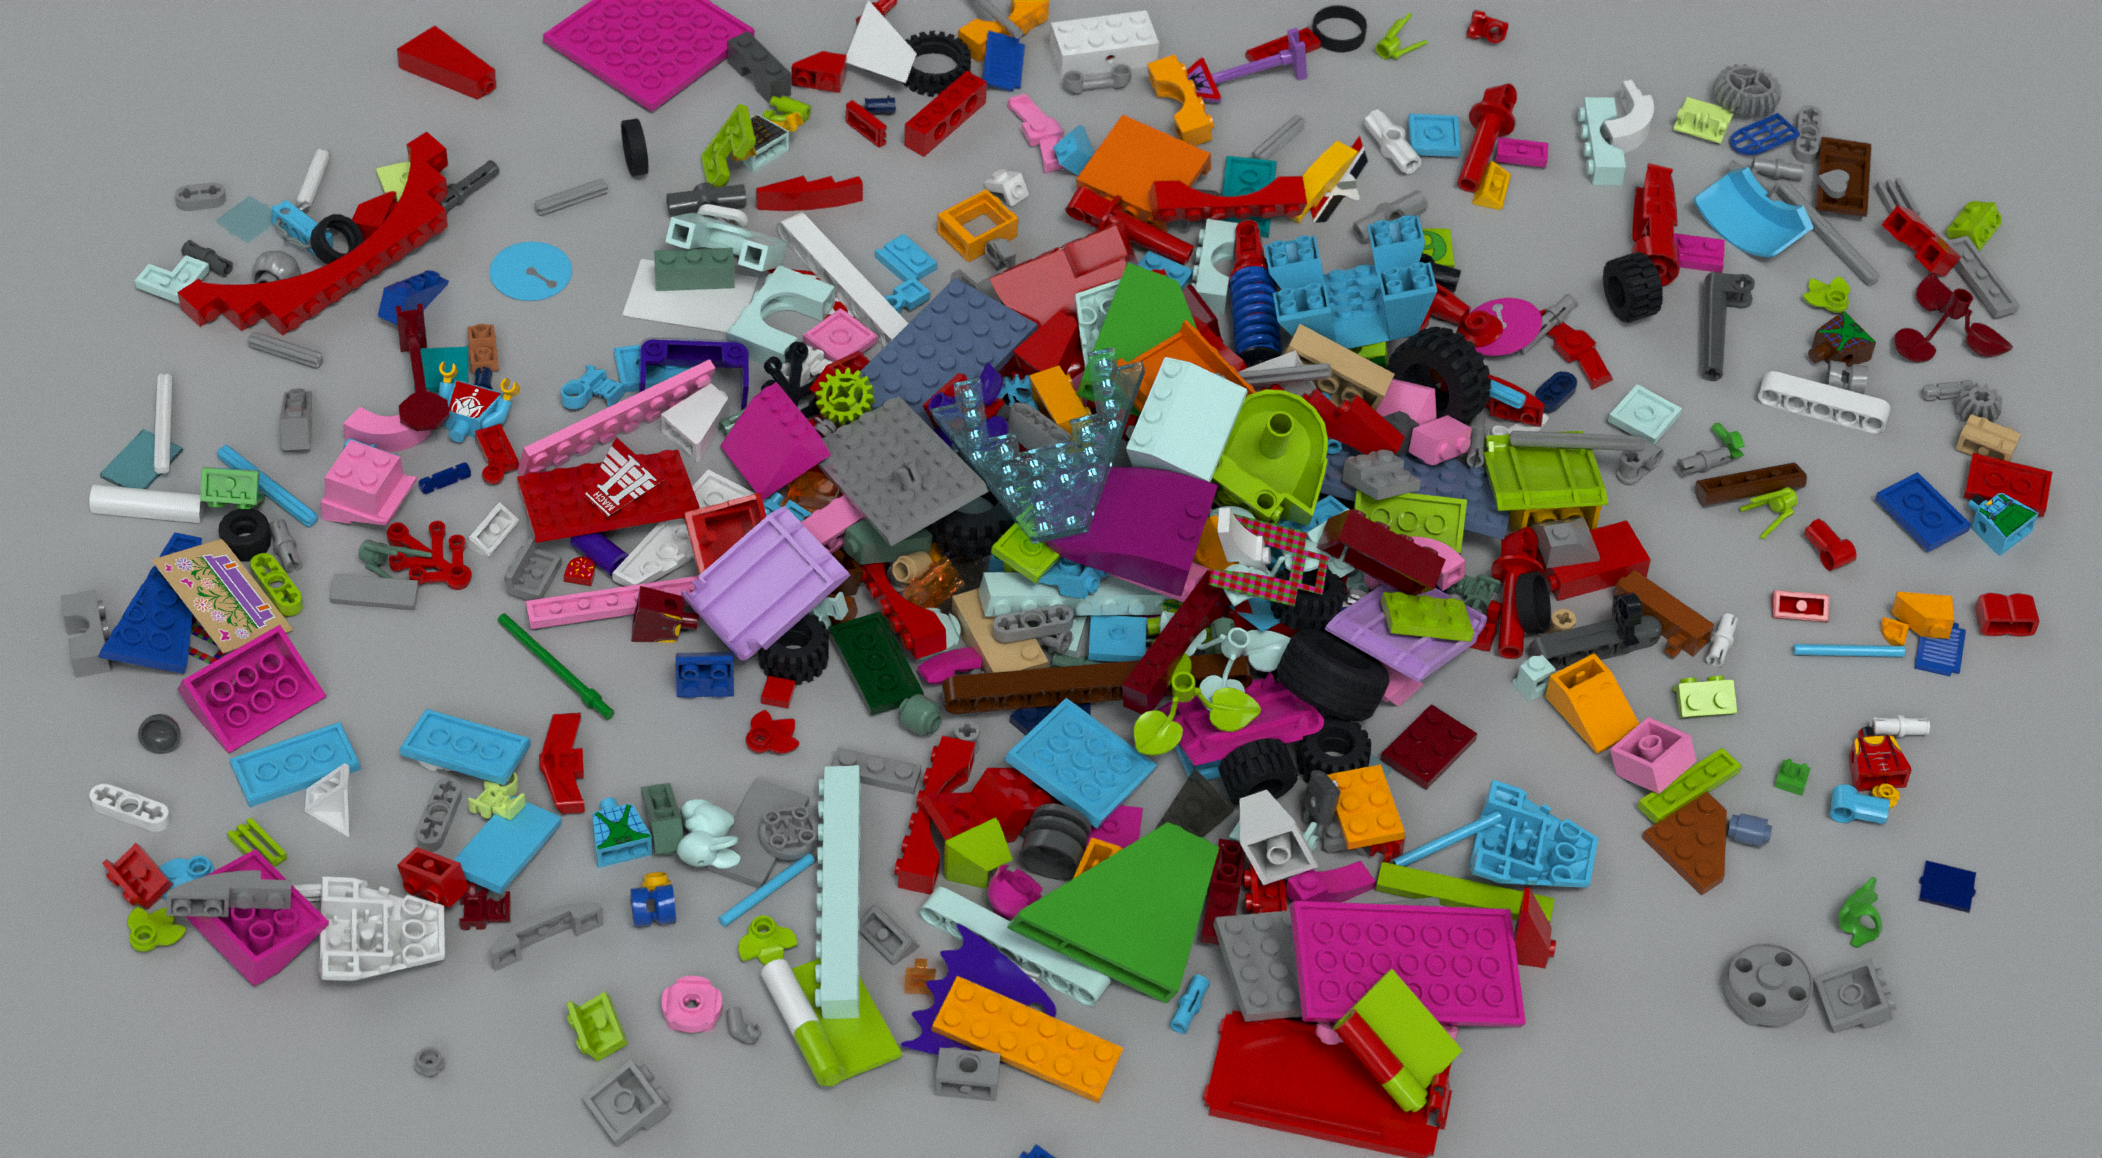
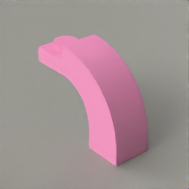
M359 407L343 423L345 442L351 438L367 445L375 444L377 448L387 452L408 449L431 435L430 430L417 432L400 422V415L380 416L362 407Z
M1411 537L1414 539L1415 544L1421 547L1433 548L1438 552V556L1446 559L1436 583L1442 591L1465 577V560L1454 549L1434 539ZM1364 574V583L1371 590L1382 584V582Z

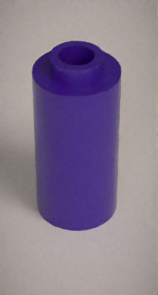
M600 532L570 537L572 547L592 560L594 564L610 576L629 556Z

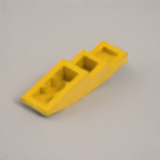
M1338 140L1331 145L1302 175L1307 205L1301 215L1290 219L1300 223L1311 207L1316 208L1326 192L1331 193L1359 154L1358 151Z

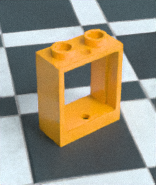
M987 189L937 214V233L967 262L985 254V243L996 238H1006L1007 241H1010L1017 237L1018 218L1016 214L1008 210L1001 203L1000 199L993 196ZM983 214L988 216L997 225L977 237L972 236L962 226Z

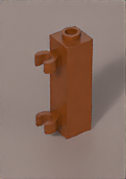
M1636 570L1629 576L1622 577L1617 582L1615 596L1634 592L1641 600L1642 616L1651 615L1661 622V635L1668 640L1667 644L1670 645L1665 649L1664 653L1670 657L1675 658L1681 650L1694 657L1710 642L1714 627L1712 622Z

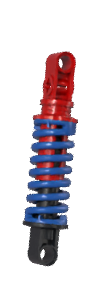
M1244 220L1235 229L1237 260L1230 273L1228 287L1230 289L1235 354L1242 358L1247 368L1281 356L1282 346L1279 333L1280 324L1277 320L1273 293H1276V281L1269 274L1258 224L1253 220Z

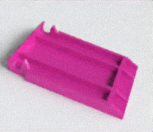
M1269 672L1265 680L1262 678L1253 680L1252 684L1244 689L1245 693L1259 704L1261 713L1243 729L1236 732H1224L1217 729L1210 721V711L1202 704L1198 696H1194L1189 702H1179L1172 721L1182 726L1183 735L1179 746L1192 764L1196 766L1224 759L1226 755L1239 746L1258 739H1280L1285 744L1302 740L1303 736L1320 731L1324 725V719L1315 707L1299 699L1284 687L1281 682L1275 683L1273 674ZM1169 701L1158 708L1157 711L1163 712L1168 717L1173 701Z

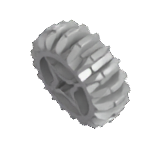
M1735 64L1734 67L1727 66L1725 70H1721L1714 84V97L1717 99V103L1723 105V109H1730L1731 114L1737 113L1740 117L1744 115L1751 119L1752 116L1760 118L1762 115L1768 116L1769 113H1773L1777 108L1781 98V85L1778 84V79L1772 77V73H1765L1764 69H1757L1755 66L1748 67L1746 64L1743 66Z

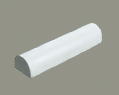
M94 484L90 492L89 507L90 512L96 514L201 523L206 502L200 501L201 494Z

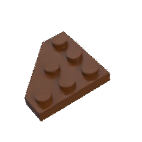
M1705 792L1644 831L1642 839L1701 896L1723 882L1725 875L1727 810L1708 792Z

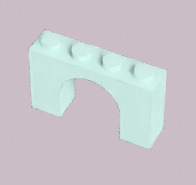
M695 213L671 217L665 241L666 243L689 250L699 247L733 248V254L740 256L739 265L762 272L777 268L779 265L782 266L788 241Z
M779 265L773 274L770 273L767 276L761 290L755 292L750 305L743 308L738 321L729 327L727 339L741 342L748 349L749 359L764 364L770 357L775 356L781 360L783 365L787 362L784 355L785 349L793 342H798V338L768 326L764 319L777 311L792 310L823 321L835 305V286Z

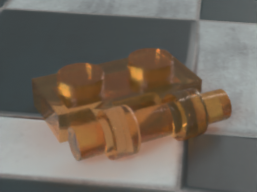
M944 556L938 562L933 561L928 566L929 569L920 577H914L909 581L910 585L902 593L909 602L922 608H936L965 583L957 570L951 565V561Z

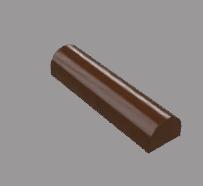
M1793 462L1696 481V495L1700 505L1703 507L1757 497L1786 487H1790L1793 490L1804 488L1807 482V474Z

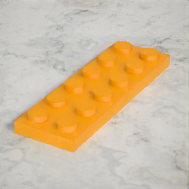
M959 976L956 977L932 1025V1031L977 1051L986 1050L992 1053H999L1000 1061L1098 1104L1123 1053V1047Z

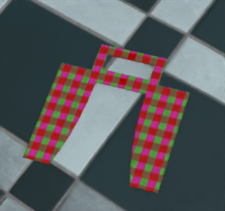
M1234 514L1238 522L1255 536H1263L1265 545L1294 553L1289 581L1246 572L1211 570L1210 586L1295 607L1297 589L1323 595L1329 556L1304 550L1307 532ZM1306 557L1320 560L1315 587L1302 584Z

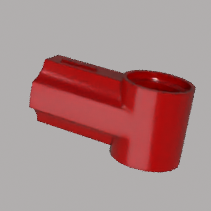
M1819 518L1812 521L1805 528L1804 536L1819 551L1820 560L1827 570L1833 571L1856 560L1857 553L1852 542L1848 539L1841 540L1825 521Z

